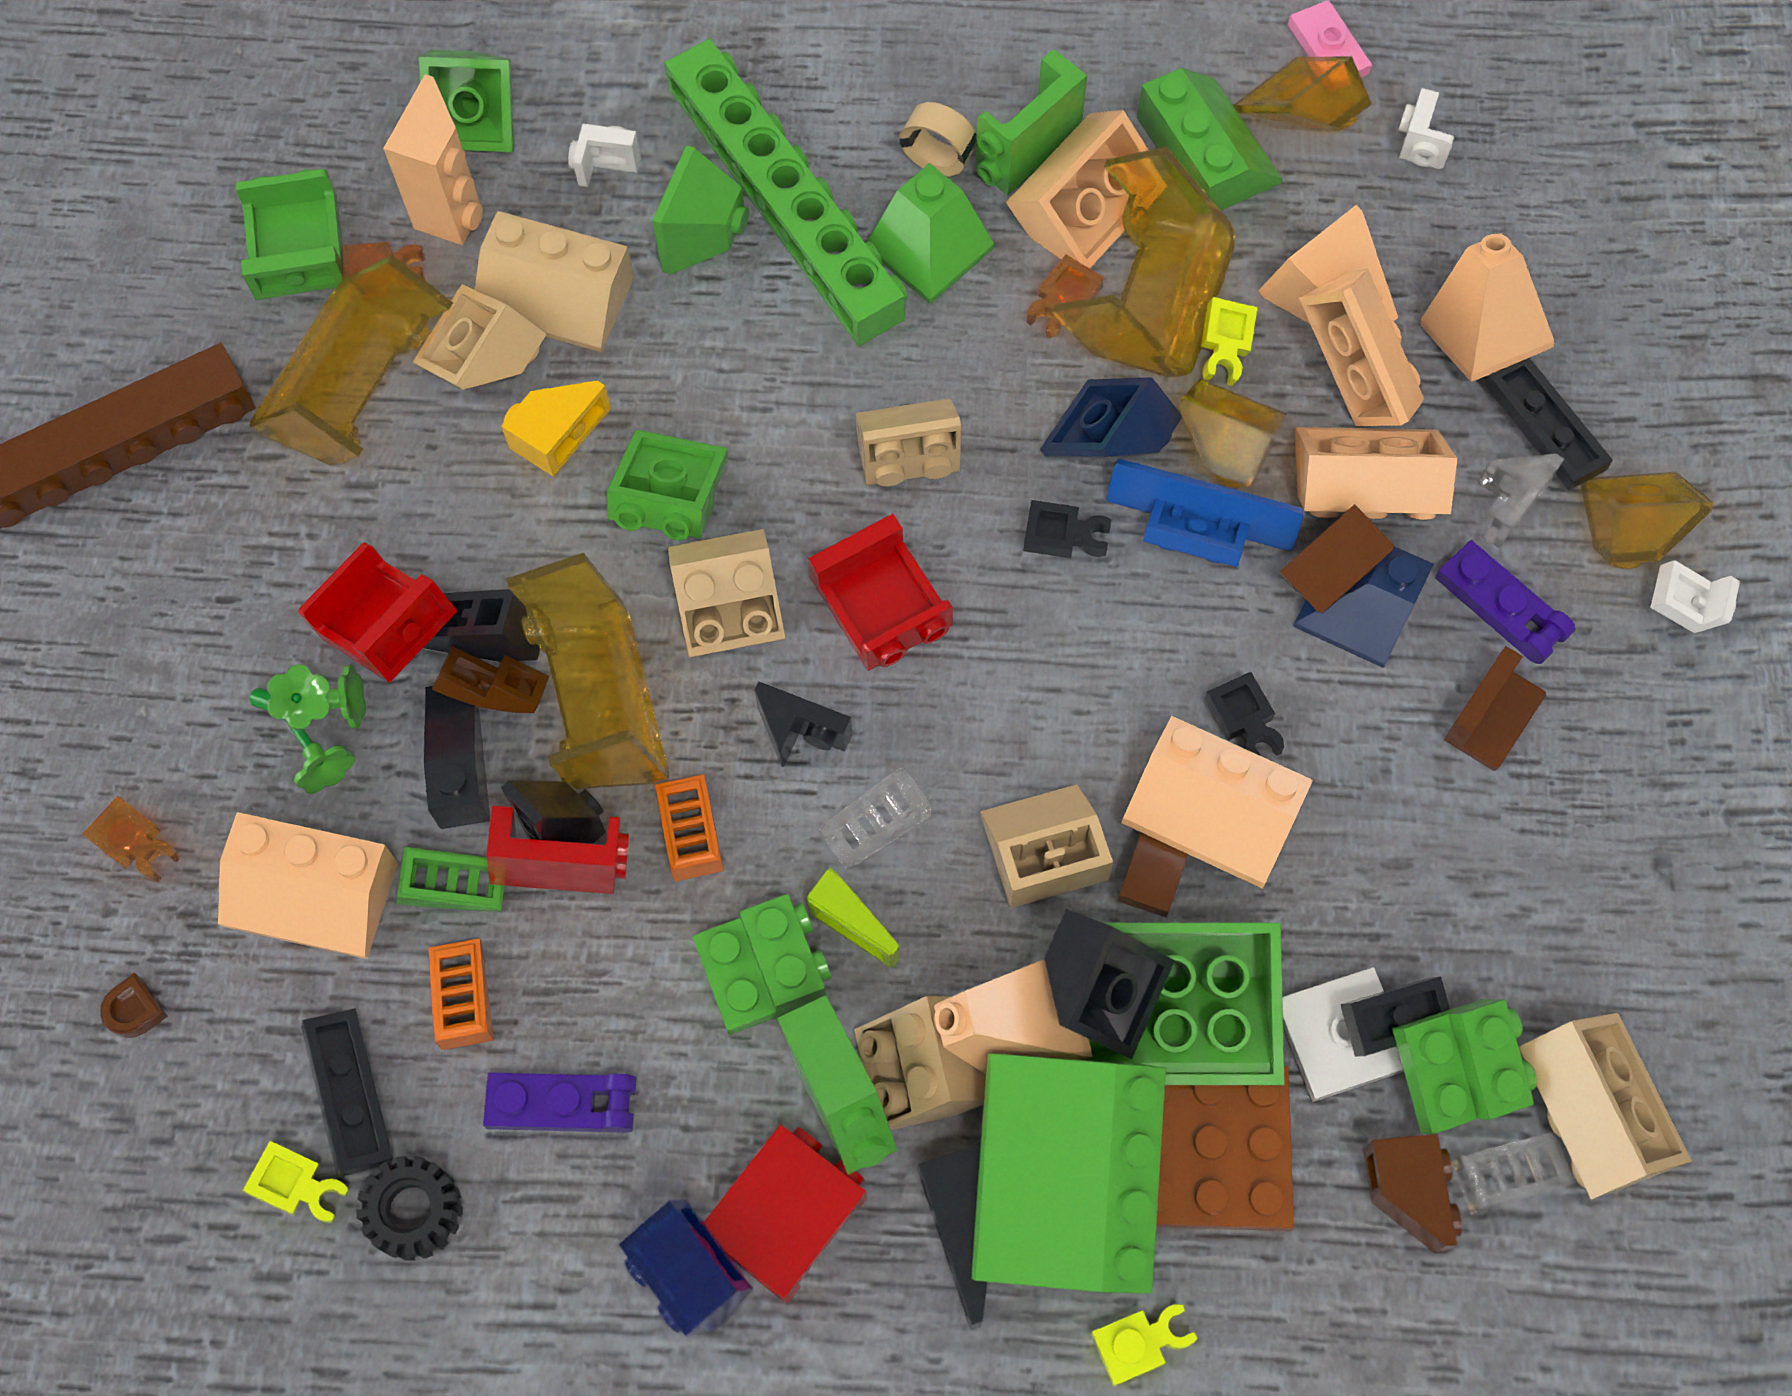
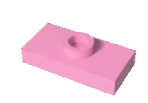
M1329 0L1290 15L1289 28L1330 90L1370 74L1372 63Z

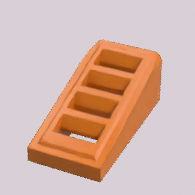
M702 774L655 784L666 850L674 882L724 871L705 775ZM693 790L698 792L699 798L669 804L668 796ZM701 808L702 815L677 821L672 819V814ZM704 826V833L676 838L675 832ZM704 843L708 844V850L679 855L678 849Z
M481 939L429 947L435 1043L441 1050L494 1041ZM470 955L471 964L446 969L443 967L444 959ZM472 975V983L446 987L445 979ZM473 994L474 1001L448 1006L447 998ZM475 1012V1020L450 1025L449 1017Z

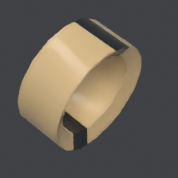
M925 102L918 104L911 113L899 134V143L904 153L915 164L924 168L927 164L931 163L945 176L950 177L958 175L964 169L976 148L977 134L967 119L954 109L940 103ZM927 130H930L941 135L943 138L948 140L952 146L938 141L933 136H931L927 132Z

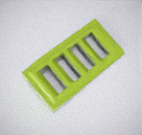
M829 867L807 897L810 915L887 967L894 968L899 961V945L896 943V940L840 875Z

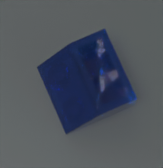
M669 1200L618 1244L628 1257L624 1260V1264L629 1274L641 1286L646 1287L648 1285L661 1302L657 1309L662 1319L672 1330L678 1333L682 1331L685 1336L720 1328L753 1289L687 1200Z

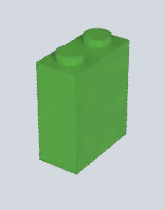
M822 996L778 1017L779 1026L800 1079L847 1173L850 1174L861 1168L872 1167L880 1163L885 1156L897 1151L878 1093L827 996Z

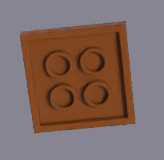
M1284 1066V1085H1165L1157 1228L1289 1232L1294 1229L1289 1066Z

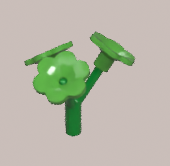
M297 664L289 667L285 674L273 676L268 681L267 690L256 688L250 694L249 700L251 705L268 711L275 719L285 720L304 748L302 755L306 761L303 769L296 774L294 782L298 788H303L307 794L317 793L325 786L336 785L345 777L346 770L355 762L353 754L347 752L343 746H333L324 751L319 743L312 742L304 730L312 720L324 718L328 714L329 709L341 708L342 716L345 720H348L351 728L354 729L361 726V718L366 713V704L363 697L364 687L362 678L359 674H356L353 665H345L343 667L342 676L338 679V688L329 689V683L325 677L317 674L312 675L308 667Z

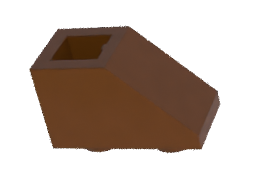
M1438 1134L1373 1139L1363 1148L1371 1203L1432 1252H1446L1457 1245L1456 1237H1460L1462 1233V1221L1457 1204L1450 1203L1447 1182L1452 1179V1164L1448 1150L1440 1148Z

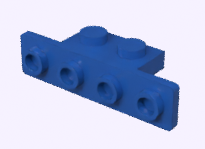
M1124 459L1116 460L1107 494V501L1110 503L1151 513L1143 542L1158 545L1165 550H1176L1205 558L1213 563H1224L1235 567L1239 565L1245 540L1287 551L1293 550L1305 512L1303 508Z

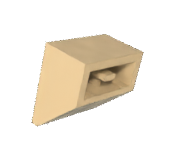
M951 399L856 413L857 439L866 486L873 484L894 486L905 479L918 477L939 479L948 476L951 472L960 471L961 422Z
M764 529L668 547L670 568L689 657L785 639Z
M1078 784L980 811L1010 908L1109 880L1113 860L1098 816Z
M925 996L854 1029L860 1060L878 1093L890 1130L957 1116L984 1105L986 1074L945 1049L941 1034L935 1026L934 1005L951 996Z

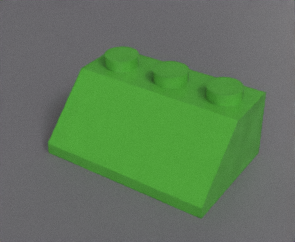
M1179 68L1142 84L1137 119L1202 218L1281 184V175L1215 78Z

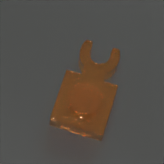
M389 242L343 245V285L347 294L393 291V279H402L409 284L424 282L425 275L421 266L408 267L412 262L425 261L422 247L415 244L406 245L393 253Z
M1066 254L1039 286L1038 296L1042 299L1036 300L1030 305L1027 312V324L1031 326L1038 317L1047 316L1051 321L1047 325L1046 336L1049 338L1056 336L1061 330L1063 315L1066 313L1077 319L1103 288L1104 277Z
M119 796L108 805L82 834L124 869H127L135 860L139 872L155 883L162 879L152 869V862L157 856L167 855L174 862L180 859L178 852L169 843L163 840H153L161 830Z

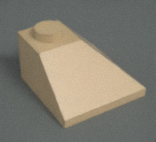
M461 284L416 355L413 363L450 384L465 390L522 374L527 365L538 355L540 344L547 333L507 304Z

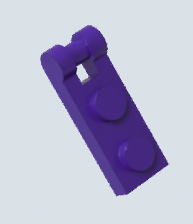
M1470 540L1439 569L1435 576L1437 581L1533 663L1542 664L1553 653L1552 646L1557 641L1564 642L1575 632V624L1565 613L1553 610L1473 540ZM1532 621L1541 630L1538 633L1531 632L1525 626Z
M488 1072L483 1126L489 1130L632 1132L634 1114L629 1112L630 1095L636 1093L637 1077L629 1074L571 1075ZM595 1095H609L608 1111L594 1112Z

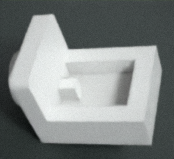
M1421 88L1416 106L1406 105L1398 131L1407 133L1399 158L1412 161L1419 166L1443 169L1454 137L1450 134L1428 129L1439 92Z
M582 124L578 141L571 142L568 155L569 167L575 170L578 186L584 187L589 185L593 167L637 173L641 160L636 131L626 130L619 126L604 127L590 124Z
M1673 560L1660 565L1650 608L1693 633L1701 632L1727 624L1732 620L1736 608L1740 581L1732 576L1710 582Z

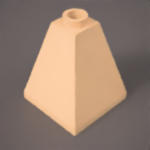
M1357 204L1289 257L1258 291L1264 299L1310 324L1299 297L1345 272L1368 269L1382 288V302L1389 318L1393 321L1398 318L1364 214Z
M1502 233L1488 235L1481 242L1467 247L1421 318L1420 326L1471 382L1551 349L1554 346V338L1524 257L1511 244L1509 238Z
M1044 959L968 989L934 1005V1022L936 1029L941 1034L943 1047L985 1074L987 1053L1086 1060L1093 1057L1088 1038L1059 1025Z

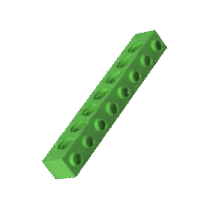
M709 38L664 62L670 93L736 182L742 187L744 193L858 347L905 321V300L908 298L903 283L896 275L890 276L882 266L881 256L873 243L870 241L865 243L857 233V226L851 214L846 209L840 210L837 207L826 181L821 176L815 178L809 170V164L802 149L796 144L791 146L787 141L779 119L774 113H766L761 106L760 97L754 86L750 82L744 84L738 76L737 67L727 51L721 53ZM811 218L817 219V220H814V221H805L806 219H811ZM841 251L842 253L830 254L829 252ZM856 284L868 285L862 288L854 287Z

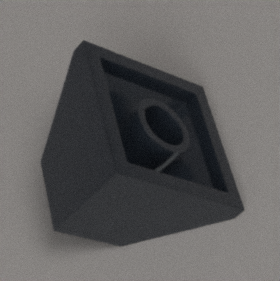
M1066 909L1044 957L1059 1025L1132 1059L1175 960L1110 925Z

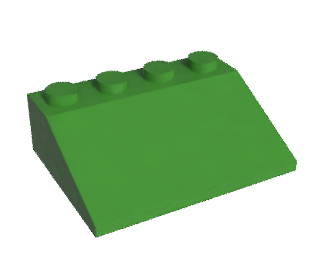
M1104 923L1170 957L1175 962L1133 1058L1125 1057L1089 1039L1093 1057L1086 1060L1166 1067L1165 1085H1284L1281 923Z
M987 1053L971 1279L1094 1292L1152 1294L1166 1067L1135 1063Z

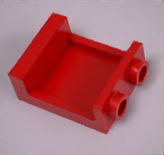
M894 514L877 521L808 558L812 583L867 671L879 665L881 667H888L895 664L905 656L906 650L921 642L930 644L939 640L948 632L949 627L952 626V605L948 599L941 601L903 542V528Z
M363 542L298 609L301 617L323 641L388 683L405 668L457 612L456 608L433 580L423 574L416 580L385 562L373 546L366 542Z
M492 805L486 854L490 885L614 894L615 878L626 879L629 834L619 833L620 817L609 816L607 842L604 845L516 838L514 807Z
M780 1124L698 1228V1231L710 1244L788 1305L800 1289L799 1283L857 1206L861 1207L867 1200V1193L861 1187L865 1179L857 1171L848 1174L841 1160L835 1166L818 1154L822 1145L800 1127H796L791 1133Z

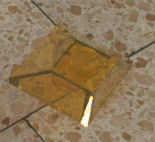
M1352 56L1295 57L1233 106L1239 114L1310 128H1332L1333 131H1341L1355 124L1358 120L1357 115L1368 108L1372 102Z
M1201 378L1181 398L1178 406L1205 469L1215 473V478L1219 482L1235 488H1241L1242 485L1250 488L1257 479L1287 413Z
M1677 472L1594 477L1581 484L1593 547L1610 565L1616 568L1633 569L1639 567L1641 562L1660 561L1712 512L1713 502Z

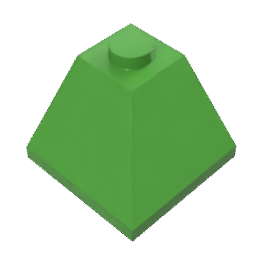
M430 50L419 56L420 82L425 74L434 77L456 127L462 149L469 151L513 152L511 59L477 51Z
M687 145L683 150L652 220L662 272L670 275L730 250L736 234L742 235L745 231L749 218V208L744 207L742 187L696 148Z
M931 163L927 164L896 191L868 239L878 250L882 264L929 304H932L994 249L993 240L963 190Z

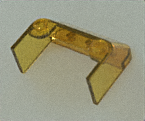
M1167 147L1107 159L1104 168L1129 195L1122 216L1123 228L1139 247L1122 297L1119 300L1115 295L1054 304L1051 313L1096 357L1168 378L1189 375L1195 368L1201 350L1207 303L1213 297L1218 298L1234 251L1235 234L1232 224Z
M393 255L347 277L336 287L254 413L249 426L269 440L330 466L341 462L346 463L350 459L359 457L363 448L359 446L360 440L356 438L359 428L354 425V422L395 356L408 347L412 350L417 349L430 331V328L426 326L428 320L448 311L453 302Z
M584 552L506 578L508 588L526 606L527 616L522 617L521 620L530 645L538 644L548 658L566 734V739L561 740L559 743L560 752L548 756L550 766L558 772L560 779L563 782H569L575 789L649 785L668 779V762L633 625L625 604Z

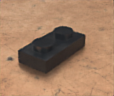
M1441 976L1427 978L1340 1004L1355 1057L1367 1056L1396 1047L1393 1028L1450 1010Z

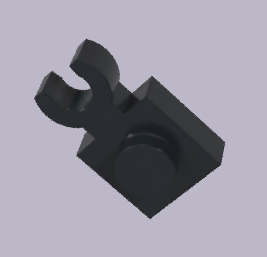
M1031 500L1023 551L1071 558L1073 546L1081 547L1088 555L1094 557L1106 556L1108 542L1097 541L1092 538L1091 534L1095 532L1110 533L1112 520L1100 515L1092 516L1086 521L1077 520L1079 507Z
M1252 672L1207 691L1205 700L1228 741L1241 735L1245 741L1243 748L1261 756L1255 745L1263 742L1272 748L1276 756L1282 754L1284 749L1282 736L1275 729L1265 725L1273 720L1275 712Z

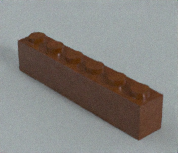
M222 342L1 443L0 528L14 526L30 514L45 507L59 505L77 492L90 486L101 485L109 481L112 476L135 465L146 464L157 455L180 444L191 443L198 439L201 434L223 424L236 422L246 413L257 409Z

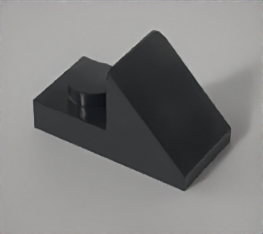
M758 681L754 689L757 707L782 767L785 766L799 734L803 735V739L808 744L818 749L828 751L833 747L845 752L853 735L850 716Z

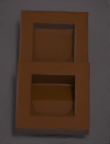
M452 646L432 690L482 708L512 713H535L550 676L507 655H504L499 666L495 667Z
M1140 833L1118 902L1167 918L1188 854L1144 833Z

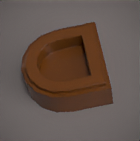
M133 973L115 986L104 997L100 1010L103 1024L111 1032L124 1038L138 1037L168 1017L145 982L136 973Z

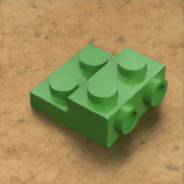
M635 430L607 490L608 519L614 520L621 528L628 531L638 530L642 526L662 530L668 538L676 541L684 540L688 536L701 539L714 509V493L727 464L728 448Z
M788 893L739 912L740 918L692 936L729 1036L789 1013L826 995L823 982L832 979L828 965L821 949L811 953L805 938L806 934L813 932L808 914L803 903L792 905Z
M1480 999L1393 1028L1422 1134H1436L1476 1119L1491 1120L1534 1105L1530 1090L1536 1087V1074L1531 1064L1521 1058L1516 1038H1519L1522 1034V1023L1516 1011L1511 1007H1507L1505 999Z

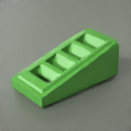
M404 847L395 904L501 912L504 886L490 885L489 880L487 897L477 896L480 871L488 872L486 857ZM417 867L427 868L424 889L414 888ZM438 869H448L445 892L435 891ZM459 870L469 871L466 894L456 893Z

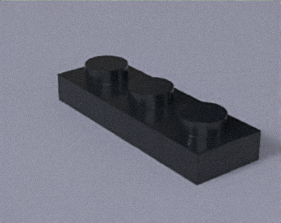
M1530 358L1487 376L1484 382L1485 387L1569 491L1609 469L1613 459Z
M356 1009L302 1020L301 1029L337 1178L379 1168L378 1166L386 1161L391 1164L393 1157Z

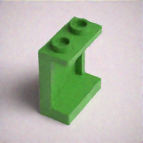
M1055 49L1041 59L1038 96L1006 124L1000 123L987 111H984L977 117L975 168L980 178L986 184L996 186L1007 196L1041 166L1083 119L1087 74Z
M305 169L297 173L273 177L261 176L236 183V193L243 205L248 258L241 260L242 276L255 300L347 286L338 198L326 169Z

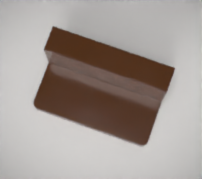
M1354 504L1287 564L1280 573L1295 592L1298 591L1318 613L1323 614L1394 550V545Z
M1507 646L1504 647L1444 738V741L1493 771L1498 770L1546 696V692L1513 672L1523 656Z

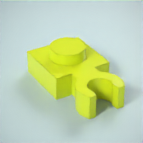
M1213 297L1207 303L1201 347L1213 349V355L1203 366L1202 374L1205 380H1210L1215 375L1216 365H1222L1227 369V385L1232 386L1240 378L1242 363L1237 355L1245 357L1251 352L1258 307Z
M269 1141L243 1192L294 1216L300 1203L303 1202L309 1205L312 1215L317 1220L324 1223H333L335 1215L322 1209L320 1200L328 1192H335L340 1196L347 1197L349 1190L344 1183L335 1179H326L321 1182L314 1180L313 1178L320 1167L318 1163Z
M1175 1304L1167 1307L1159 1315L1157 1322L1149 1325L1142 1310L1092 1331V1338L1113 1387L1165 1365L1166 1362L1160 1348L1166 1346L1170 1349L1181 1350L1189 1347L1196 1341L1195 1332L1189 1333L1184 1337H1176L1169 1330L1170 1319L1179 1316L1185 1311L1183 1305Z

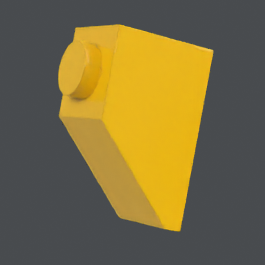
M597 380L530 391L521 403L514 404L508 410L501 425L509 449L554 477L610 411L611 405L606 386Z

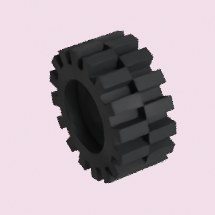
M406 1156L396 1157L397 1163L391 1165L386 1161L378 1167L381 1172L376 1177L370 1173L365 1180L369 1184L366 1192L359 1191L357 1200L362 1203V1209H356L357 1219L363 1224L360 1230L364 1237L371 1241L370 1244L393 1258L398 1257L405 1261H415V1257L420 1256L426 1259L433 1256L432 1250L437 1247L443 1250L449 1244L446 1238L450 1233L456 1235L460 1227L456 1224L457 1216L462 1217L463 1207L459 1205L458 1201L462 1196L459 1188L454 1185V1180L434 1162H428L425 1158L414 1156V1159H409ZM408 1188L424 1190L430 1201V1210L427 1218L415 1228H398L393 1223L390 1215L393 1199L398 1193Z

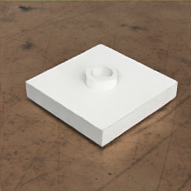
M1374 967L1282 997L1283 1029L1312 1102L1404 1072L1397 1046L1367 1056H1354L1340 1004L1383 992Z

